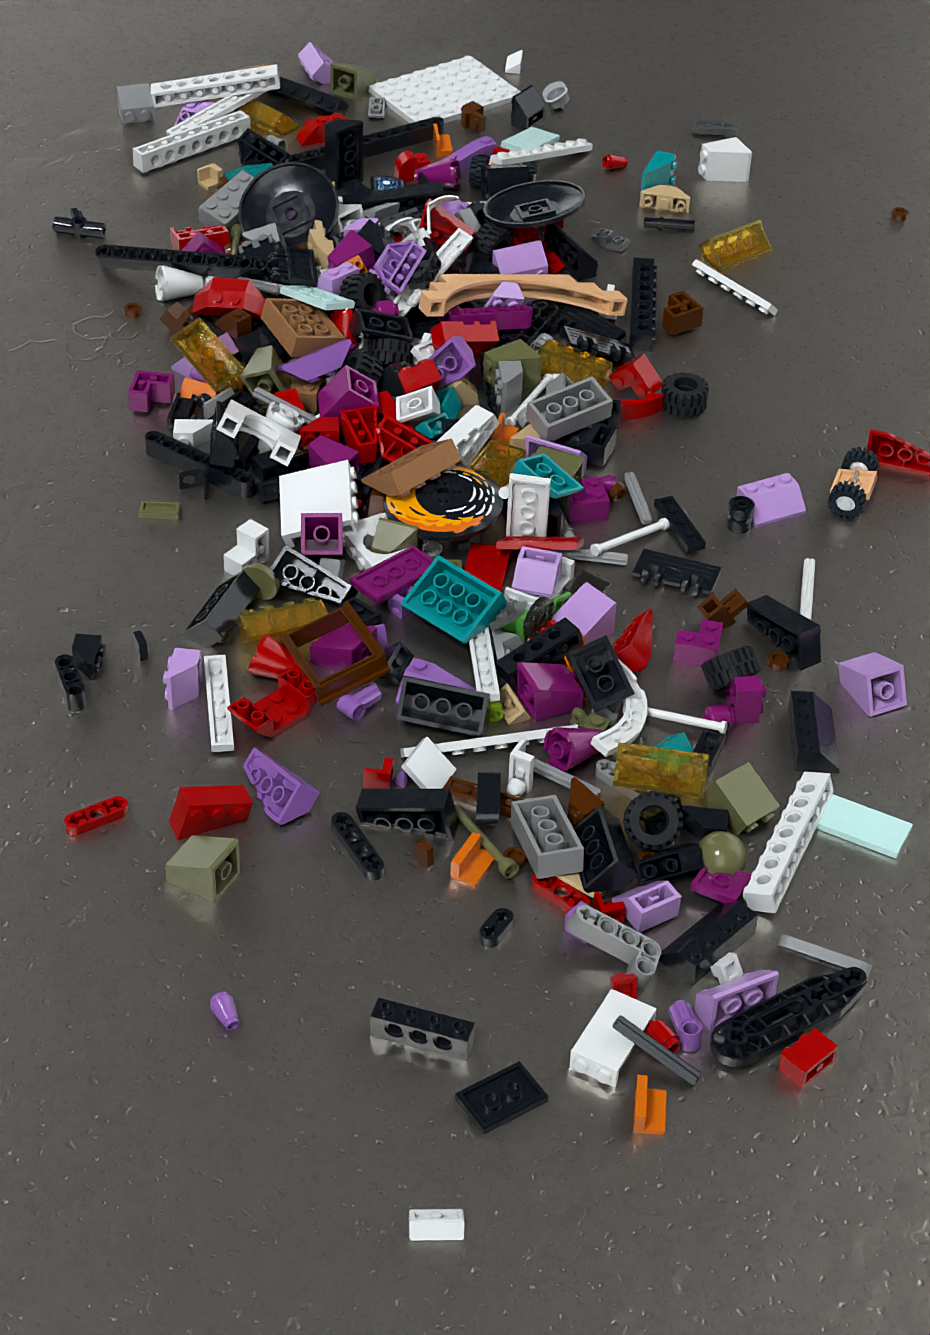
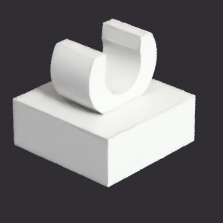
M729 952L713 966H710L712 975L718 977L720 985L725 981H731L744 975L736 953Z

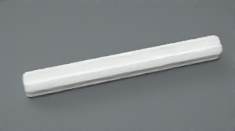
M456 245L452 246L441 259V269L433 282H437L439 274H443L460 254L459 247ZM429 288L416 289L408 298V305L416 307L420 302L421 290H429Z
M806 558L803 566L800 614L811 620L815 560L813 558Z

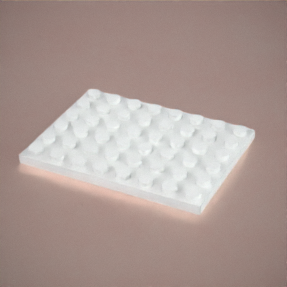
M465 56L458 60L454 59L448 63L427 67L421 71H414L411 74L401 75V77L391 78L369 86V92L373 96L385 98V105L409 123L431 117H441L444 119V123H448L461 118V108L466 103L474 101L484 106V111L511 103L512 97L521 92L472 56Z

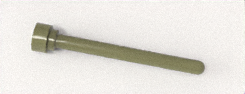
M234 224L230 231L233 237L231 254L238 255L239 241L243 234L240 225Z
M454 804L458 819L471 833L475 832L481 835V845L497 861L499 872L506 879L513 878L520 868L513 858L505 857L458 804Z

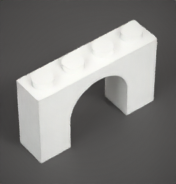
M232 399L217 427V430L232 438H235L237 432L242 431L262 439L272 449L270 458L286 466L289 465L296 452L301 438L300 435Z
M383 513L360 520V523L357 524L356 533H354L351 525L342 527L343 548L347 551L348 556L357 563L359 570L365 571L403 551L377 554L368 550L372 546L374 536L369 535L366 528L369 524L374 523Z

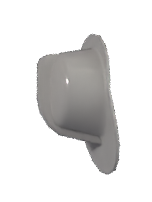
M562 81L549 84L542 93L546 103L553 109L561 107L564 110V105L569 101L568 89Z

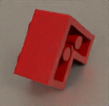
M645 354L619 366L608 376L618 392L631 386L639 399H644V394L656 393L662 387L663 382Z
M423 359L417 363L418 365L404 367L397 373L398 380L405 394L432 386L434 392L442 389V379L433 359Z

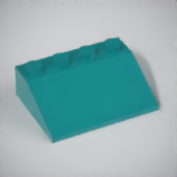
M437 555L400 604L458 641L466 644L487 628L489 623L495 621V616L499 615V611L506 608L505 604L508 602L502 592Z

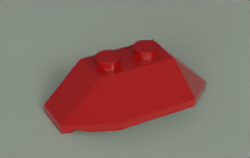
M334 113L329 116H319L314 119L305 120L296 139L302 147L324 143L325 123L335 119L347 118L341 113Z
M213 277L195 295L192 313L196 315L224 316L235 309L241 308L250 314L251 318L261 319L265 298L249 279Z
M387 414L376 427L381 458L390 463L422 445L434 443Z

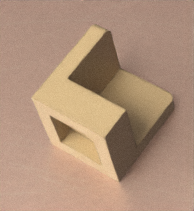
M214 163L198 168V184L206 190L217 187L219 177H223V169Z

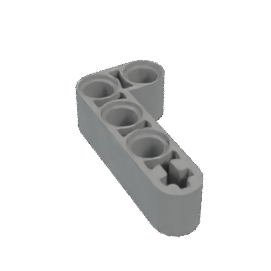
M588 905L578 906L567 921L566 926L570 933L628 963L625 975L635 974L637 988L643 987L656 971L661 948L653 939Z

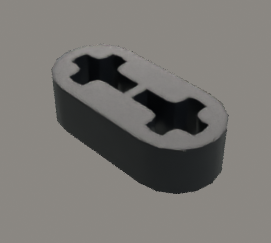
M506 908L496 909L484 922L479 930V941L483 946L495 947L513 927L514 915L512 911Z

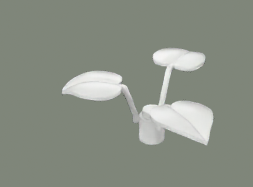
M445 195L428 203L427 230L425 228L417 229L415 225L421 221V218L413 220L412 217L399 219L386 226L385 230L390 231L394 229L395 232H399L404 236L411 230L417 244L422 248H426L423 238L427 237L430 239L429 234H432L430 227L431 209L453 199H460L454 195Z

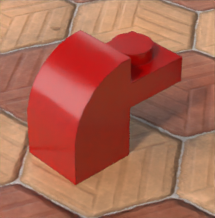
M411 150L402 152L395 160L394 176L406 182L414 181V170L430 164L426 153L413 155Z

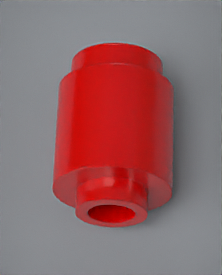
M653 1020L647 1025L645 1033L673 1053L680 1049L681 1042L679 1041V1036L663 1020Z

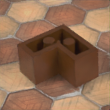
M684 291L670 294L668 306L664 308L662 327L671 335L700 327L702 325L704 308Z

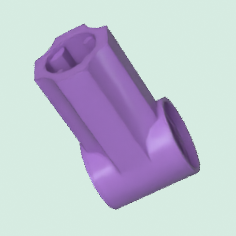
M372 683L353 695L348 693L340 697L337 702V709L353 721H357L362 718L367 708L382 699V693L379 691L378 686Z
M684 1000L675 1001L673 1005L669 1006L668 1013L679 1036L680 1048L686 1052H695L701 1046L702 1024L696 1020L689 1003L684 1002Z

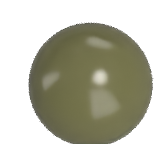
M716 831L709 833L698 843L703 864L708 868L707 872L712 874L725 873L733 876L738 870L744 871L747 864L746 848L742 841L734 834Z

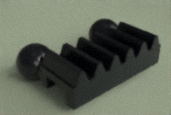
M177 392L167 417L168 428L174 429L175 419L203 420L200 416L193 415L194 408H196V404L204 408L203 403L210 400L211 396L207 393H202L199 396L192 394L191 398H182L181 393Z

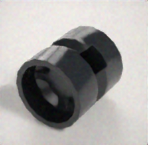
M735 496L730 499L729 513L726 520V527L730 531L741 534L751 530L755 507L754 501L745 496Z

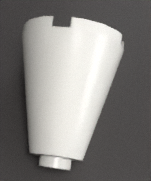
M164 265L157 267L155 279H158V285H155L157 300L167 301L196 295L206 285L205 280L200 275Z
M271 402L268 406L266 418L294 433L303 426L304 418L300 420L297 411L285 404L280 403L277 406L274 405L275 402ZM259 439L257 448L260 450V454L272 450L266 442Z

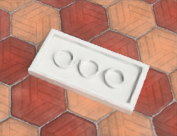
M510 473L506 536L547 537L550 478Z

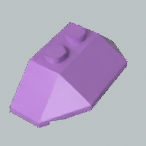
M412 240L388 244L373 268L382 283L400 295L425 255L426 250Z
M342 340L277 366L278 370L301 381H309V383L320 380L319 376L323 374L330 376L337 373L336 369L342 367L351 345V340Z

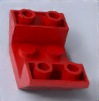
M294 666L278 676V690L254 704L246 697H242L227 706V710L256 733L275 738L306 719L318 700L313 686L304 673Z

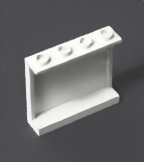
M348 460L279 476L281 536L287 546L290 548L295 547V538L301 537V513H342V527L351 525L354 533L357 532V524L360 523L359 515L356 511L359 508V504L355 496L358 493V489L354 481L357 478L355 468L350 466Z

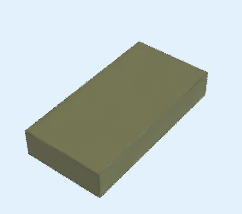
M142 500L138 517L142 519L179 520L181 502Z

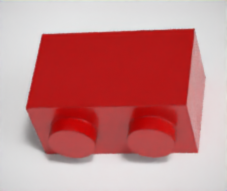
M814 1028L808 1034H802L797 1043L792 1047L788 1046L781 1052L779 1071L802 1089L835 1062L838 1045Z

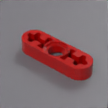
M115 796L70 813L64 819L65 831L69 835L77 836L124 818L129 812L128 801L122 796ZM95 813L102 814L100 818L90 817Z
M533 873V890L567 913L580 901L590 906V899L586 895L556 876L537 879L535 873ZM564 891L567 895L557 896L555 892Z

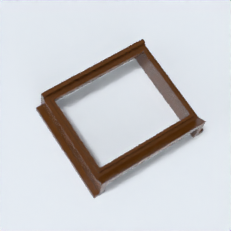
M347 600L341 608L286 635H279L281 644L286 647L313 686L321 707L391 672L385 651ZM349 623L372 655L319 680L298 648Z

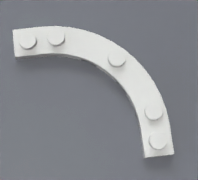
M620 660L619 662L635 694L623 700L624 715L621 720L612 728L592 738L590 744L605 757L631 744L640 734L647 716L648 706L645 692L636 683V676Z

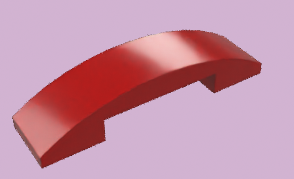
M663 393L644 394V399L621 400L620 420L643 418L662 411Z

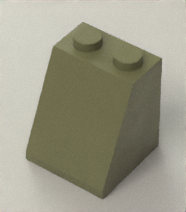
M350 63L330 64L331 93L359 100L369 92V86L376 83V71Z
M521 339L484 352L482 380H487L494 389V384H497L495 369H498V361L521 360L523 369L522 390L535 389L541 382L542 356Z
M273 346L257 348L240 375L250 393L253 394L254 389L257 387L273 395L275 392L290 389V375L278 370L277 366L282 365L283 362ZM255 399V401H257L259 404H261V405H264V404H265L264 402H262V401H260V400H258V399Z
M539 446L537 451L532 453L531 456L545 453L581 484L584 457ZM566 496L556 498L560 507L565 510Z
M749 762L714 781L698 799L706 808L728 810L727 826L737 835L744 831H747V833L752 832L759 827L758 823L761 821L764 823L769 822L776 816L774 812L780 807Z
M192 835L186 843L181 844L177 853L167 860L165 864L167 882L215 903L240 874L239 840L235 838Z

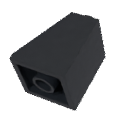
M481 165V198L487 201L504 189L527 183L528 179H530V169L526 165Z

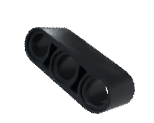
M68 654L60 655L55 659L57 681L69 710L81 711L87 706L84 683L73 656Z
M478 772L476 825L499 826L501 773Z

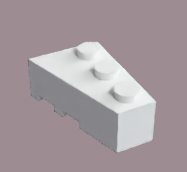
M475 405L438 441L452 438L461 457V461L456 464L468 467L499 425V421L493 413Z

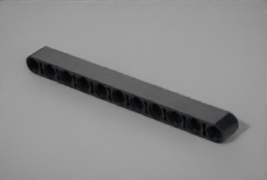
M431 117L364 135L363 158L433 140V124H437L439 135H443L444 119L441 117ZM325 146L290 155L288 162H302L323 170L325 169Z
M107 244L100 245L95 250L96 257L102 266L106 268L156 272L158 266L164 265L202 276L244 277L262 281L271 279L270 271L272 267L265 257Z

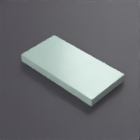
M530 127L503 140L501 147L517 151L521 150V148L531 149L533 146L543 147L544 144L552 145L558 142L560 135Z
M303 285L280 287L281 294L323 310L351 309L355 305L353 300L317 287Z
M832 794L816 829L896 859L912 830L913 824Z

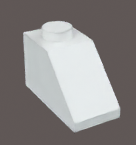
M175 419L173 438L196 448L210 440L213 420Z

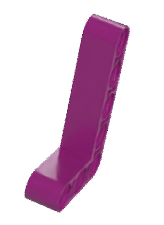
M457 305L451 308L444 316L436 317L440 322L463 321L464 325H473L474 321H479L480 324H489L490 321H496L497 330L522 329L531 327L533 308L527 305L461 309Z

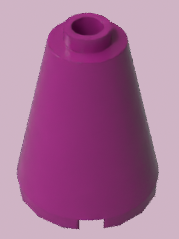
M457 156L418 168L417 172H415V181L418 182V172H423L431 183L441 182L443 188L460 189L461 183H458V179H461L459 161L456 160Z
M561 727L549 730L544 738V751H548L550 757L547 758L548 763L562 771L574 768L599 753L590 743L594 736L603 731L600 729Z

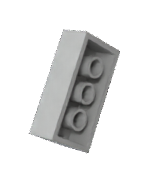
M244 170L238 173L199 206V222L205 226L224 225L230 234L232 225L239 224L238 210L240 200L254 177Z
M591 376L528 402L526 419L543 440L551 442L611 417L613 400L594 377Z
M556 795L511 802V825L537 879L583 872L584 848Z

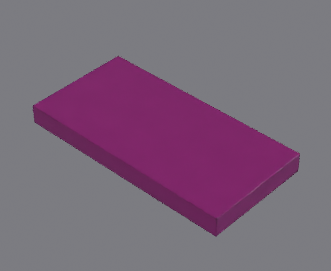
M412 545L350 578V585L378 605L415 585L434 560Z

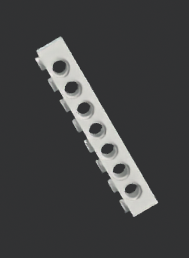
M276 64L151 84V98L154 108L280 89L278 67Z
M240 110L132 148L134 167L143 173L149 172L171 162H177L182 158H187L196 153H202L207 149L216 148L218 145L229 143L240 138L247 128L250 129V116Z
M804 772L801 779L797 781L796 789L793 795H790L789 803L786 809L782 811L781 819L775 825L774 833L771 839L767 841L766 849L763 855L760 856L756 869L751 874V880L748 886L744 888L743 898L751 910L776 913L834 792L830 773Z

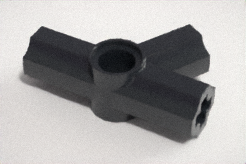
M72 208L67 213V218L55 216L53 219L52 229L54 232L72 234L76 239L86 237L104 239L106 235V225L104 223L87 221L83 217L82 212L77 208Z

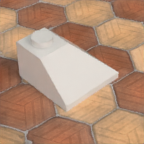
M432 386L396 397V420L401 423L421 421L440 415V402Z

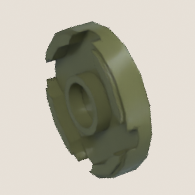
M252 563L251 565L247 564L243 568L260 588L255 595L257 598L269 600L275 597L280 589V581L274 577L275 573L269 567L260 563Z

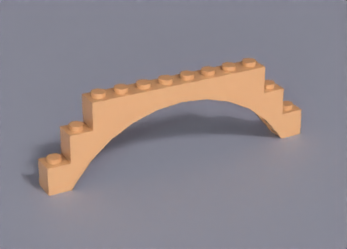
M439 274L438 282H430L429 290H421L419 309L426 316H444L451 308L461 303L491 297L502 281L518 283L523 297L568 303L608 316H624L627 298L619 291H602L595 283H578L570 275Z

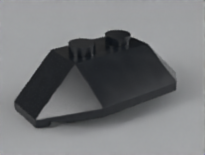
M249 128L238 139L240 163L244 166L272 163L274 166L284 163L290 156L288 152Z

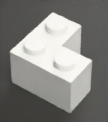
M251 519L237 528V545L223 555L224 571L234 576L241 572L247 564L260 563L265 565L269 562V529Z

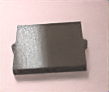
M583 569L563 587V591L574 595L587 582L604 593L611 586V582L599 577L598 574L595 575Z

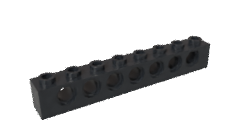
M633 258L629 344L632 350L651 351V344L655 345L657 266H654V259Z

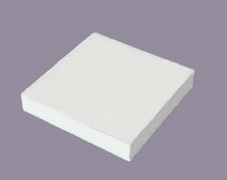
M428 737L420 741L401 766L421 789H442L450 776L456 771V768Z

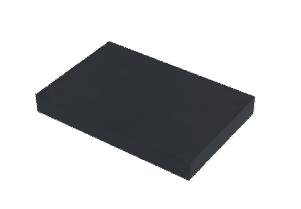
M518 1061L455 1093V1100L479 1131L485 1135L547 1103L548 1095L523 1064Z

